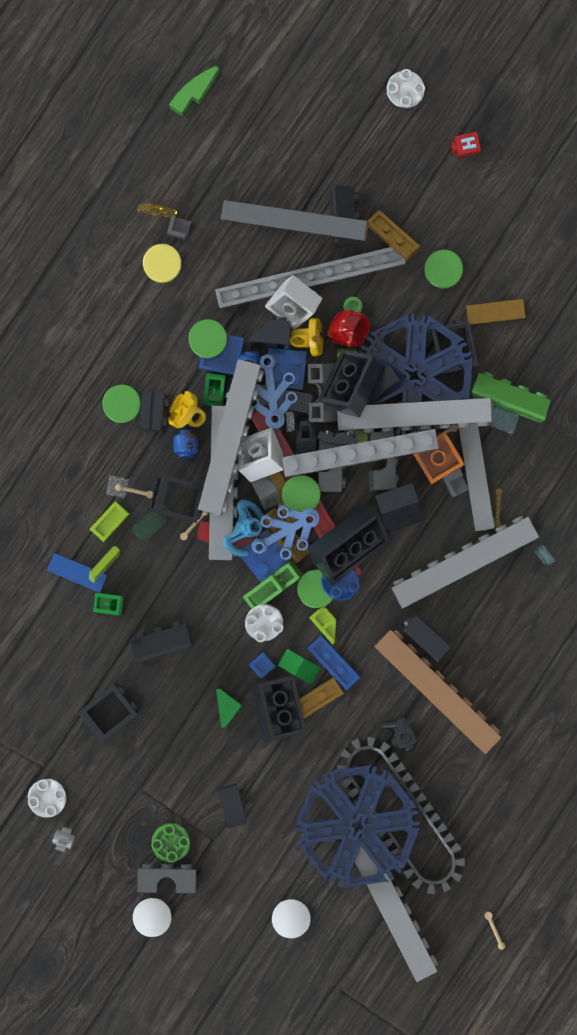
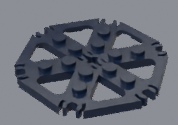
M408 314L370 333L376 339L374 340L372 337L367 336L366 339L371 342V345L369 347L361 346L367 353L359 350L361 354L374 356L385 368L392 365L402 380L390 393H384L373 405H380L403 393L402 403L423 402V394L433 401L471 399L474 357L466 360V357H470L472 352L466 354L463 352V348L468 346V343H462L459 346V343L465 341V339L429 315L428 321L425 323L427 320L425 314H422V320L419 322L416 321V314H412V322H410L411 314ZM402 327L408 329L406 358L384 342L386 335ZM431 329H436L451 340L450 347L426 358L428 332ZM461 365L465 370L462 391L455 392L435 378V376ZM406 370L414 373L418 371L417 375L423 381L417 379L412 381V376ZM431 425V428L436 430L439 428V425ZM412 426V431H413V433L418 432V431H417L418 429H419V432L427 431V430H432V429H421V430H420V426ZM393 427V431L400 436L401 427ZM403 430L402 435L407 434L408 430Z
M371 765L327 771L331 779L325 773L322 774L325 778V783L320 784L315 780L314 782L319 787L318 789L313 784L311 785L296 825H304L295 829L304 833V836L298 838L297 842L306 841L304 844H298L325 880L329 873L332 874L329 878V883H332L334 877H338L340 879L339 887L343 885V879L346 880L344 888L388 882L384 876L386 873L392 880L393 876L390 874V871L396 869L400 873L401 869L397 866L398 863L404 869L420 827H412V825L420 824V821L412 820V815L419 814V812L416 810L409 811L412 808H417L390 772L387 779H384L386 770L383 771L382 775H376V766L373 767L372 773H369ZM362 775L365 779L355 806L338 786V780L341 777ZM386 786L391 787L402 800V809L373 814L383 788ZM318 796L323 797L339 819L310 822L308 820V813L314 799ZM362 816L361 826H363V829H359L355 836H353L355 827L352 824L357 823ZM405 830L408 833V837L402 853L394 856L377 836V833ZM342 839L334 861L329 866L324 865L312 850V845L315 842ZM360 846L377 866L378 871L375 875L353 877L351 875V869Z

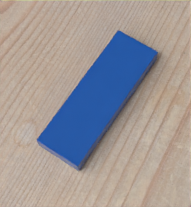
M56 553L53 554L47 569L51 573L99 593L108 576L103 573L93 583L89 580V572L92 568Z
M322 636L307 648L346 691L360 678Z

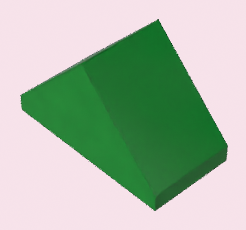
M206 373L203 405L223 406L226 383L225 375Z
M95 593L93 612L122 616L125 596Z
M289 649L286 650L278 664L281 668L312 684L321 668Z
M218 688L216 692L221 728H224L242 704L224 690Z

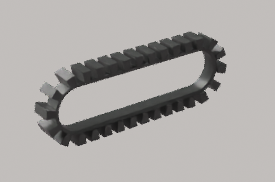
M367 736L368 745L360 746L358 738L352 740L351 743L356 749L352 753H349L345 748L342 749L340 756L348 758L347 765L337 763V770L350 768L351 759L361 750L372 749L379 752L451 855V868L440 879L429 880L419 874L409 858L407 862L410 867L403 869L404 874L409 878L415 872L418 877L411 882L412 885L419 889L423 881L428 883L427 893L435 894L434 884L440 883L444 892L450 890L451 887L446 880L452 876L459 882L462 877L461 873L454 871L455 865L465 866V858L463 856L455 858L453 854L461 850L460 846L456 841L450 847L447 845V842L454 840V837L449 831L443 837L440 835V832L447 830L442 821L436 827L433 825V822L440 820V817L436 811L429 817L427 816L426 812L433 810L429 801L422 807L420 806L419 802L426 800L422 791L416 797L413 796L412 792L420 789L415 781L409 787L406 786L405 782L413 779L407 771L402 777L399 776L398 772L406 768L401 761L393 767L391 762L399 758L394 751L386 757L384 752L390 747L389 744L383 740L380 748L374 747L375 737ZM352 776L340 780L345 788L353 782L355 787L347 790L352 798L358 792H361V788ZM386 832L377 833V835L381 838ZM387 832L390 837L383 839L382 842L387 848L394 842L396 847L389 851L394 856H397L400 852L402 853L403 849L392 833Z

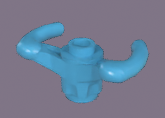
M243 499L237 503L239 518L235 529L231 534L223 538V546L230 553L239 557H247L249 551L238 549L232 543L242 538L258 536L262 530L261 522L257 518H252L247 508L251 509L258 519L264 515L255 503Z

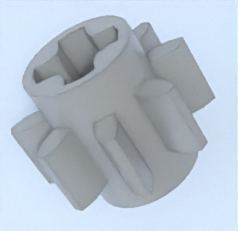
M63 827L62 831L56 830L52 841L53 844L57 845L56 850L64 852L66 848L71 849L75 839V835L71 834L72 829Z

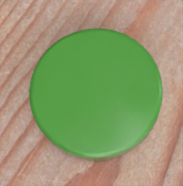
M438 250L432 253L425 263V277L437 288H451L457 284L462 276V261L452 251Z
M209 319L197 322L190 330L189 344L196 355L205 359L214 358L224 351L227 344V334L220 323Z
M116 385L111 387L104 395L103 410L112 421L127 423L134 420L139 414L141 399L132 387Z
M298 475L292 477L283 487L282 499L285 506L289 509L303 512L305 509H315L320 501V488L308 476Z
M311 570L305 573L300 578L297 587L301 601L312 608L324 607L333 600L322 588V573L319 570Z
M167 823L155 831L151 846L158 858L173 863L179 861L187 854L190 848V837L186 829L181 825Z

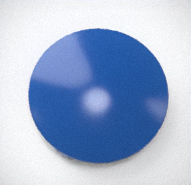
M353 569L333 585L322 574L321 584L329 597L343 601L350 599L356 594L359 589V578Z

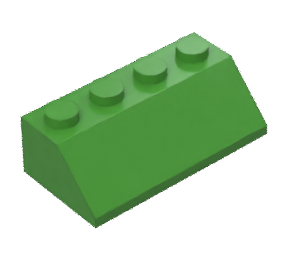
M484 371L482 374H477L471 389V397L476 399L493 398L494 406L538 423L545 420L551 401L546 399V395L536 392L535 395L530 393L528 388L521 385L518 388L514 387L510 381L502 378L500 381L493 378L494 375Z

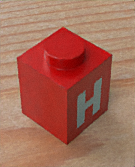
M477 132L454 136L451 149L452 153L456 154L457 159L480 154L481 148Z

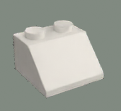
M292 275L279 287L265 307L277 317H285L287 321H291L290 327L295 330L315 313L322 297L301 282L300 279Z
M272 428L242 439L241 445H244L242 456H239L238 471L250 482L283 470V453Z

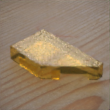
M151 203L139 204L137 209L138 212L155 216L171 217L177 214V211Z

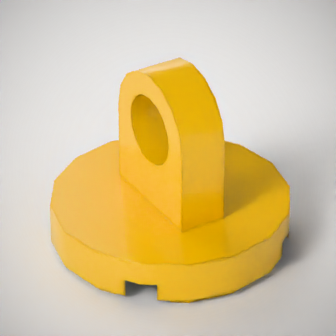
M311 318L309 320V328L291 331L290 344L295 347H310L312 356H320L323 352V339L320 338V333L323 330L320 319Z
M185 391L184 395H178L169 409L171 415L168 417V422L176 428H182L186 424L199 427L206 419L203 410L197 407L196 395L189 391ZM199 413V418L192 421L193 415Z

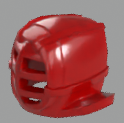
M354 310L341 311L333 318L327 336L330 338L331 343L346 346L347 348L357 347V349H361L369 334V319L364 314Z

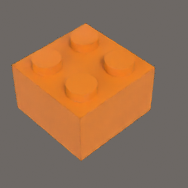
M445 431L436 435L438 450L414 454L431 484L465 465Z

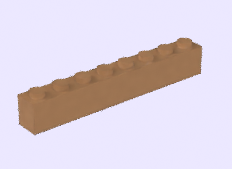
M389 630L374 647L486 754L501 739L498 735L500 731L493 724L489 726L485 722L487 718L479 710L474 712L470 708L473 704L465 697L461 699L457 695L459 691L452 684L448 686L443 681L445 677L438 670L434 673L429 668L431 664L424 657L420 659L415 654L417 650L410 643L408 645L404 644L401 641L404 637L398 631L392 632Z

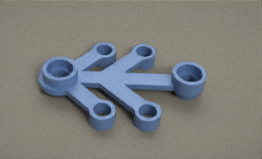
M267 354L260 359V365L265 370L267 391L258 384L256 389H259L258 394L269 402L270 410L261 405L258 399L256 400L257 405L251 407L266 417L265 421L268 427L278 429L284 424V413L291 404L297 401V395L294 392L287 393L286 400L279 409H277V400L287 387L294 383L295 377L292 373H286L283 381L275 390L272 370L275 366V359ZM270 359L271 364L266 366L264 360ZM291 375L293 380L287 382L285 380L286 376ZM290 394L295 396L294 401L288 400ZM273 416H277L279 418L277 423H273L271 421V418Z
M285 505L280 506L277 511L280 518L289 516L299 519L293 523L272 518L270 515H263L261 517V525L263 527L273 526L281 528V530L266 538H254L252 550L255 553L261 554L266 551L267 546L286 536L284 546L280 550V557L287 560L291 557V546L295 532L303 527L301 538L297 540V548L302 551L308 548L307 540L310 530L319 522V514L316 510L305 509L303 512L289 509ZM285 509L287 513L282 515L280 510ZM312 516L313 520L309 522L306 518ZM265 518L270 520L268 524L263 522ZM301 541L306 543L304 547L299 545ZM262 544L263 548L257 549L256 545ZM288 551L289 555L284 556L282 552Z

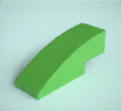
M216 66L212 67L188 82L169 104L170 109L184 116L192 101L200 104L219 74V68Z
M291 560L244 595L243 598L251 609L258 605L266 604L302 577L303 574Z

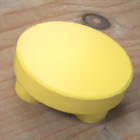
M157 244L151 247L144 255L143 268L147 276L153 281L166 283L172 281L179 274L181 258L177 250L172 246Z

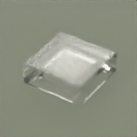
M286 412L287 433L295 431L293 412Z
M109 476L106 495L125 498L127 491H117L115 486L120 483L122 486L127 487L129 479Z

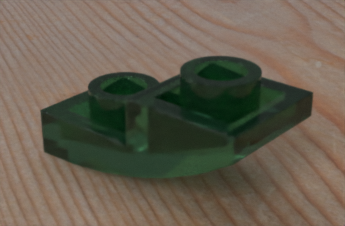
M163 504V508H162V509H163V510L170 511V510ZM148 512L130 529L142 542H145L171 517Z

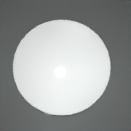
M408 69L395 73L387 83V95L390 101L398 107H413L424 96L425 86L422 79Z
M258 605L247 614L245 627L248 634L256 641H268L282 632L283 617L280 611L271 605Z
M52 779L37 781L28 793L29 807L36 815L48 818L59 814L66 803L64 788L59 782Z
M148 898L136 906L133 913V923L141 934L148 937H156L163 934L169 928L171 912L161 899Z
M293 899L280 902L274 909L272 923L275 930L281 936L296 938L307 931L310 925V913L302 902Z

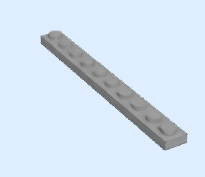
M389 247L215 289L219 308L222 309L271 297L292 275L300 279L306 286L313 287L404 265L405 259Z

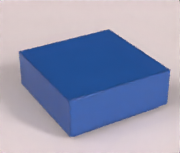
M264 652L249 664L261 679L276 667Z

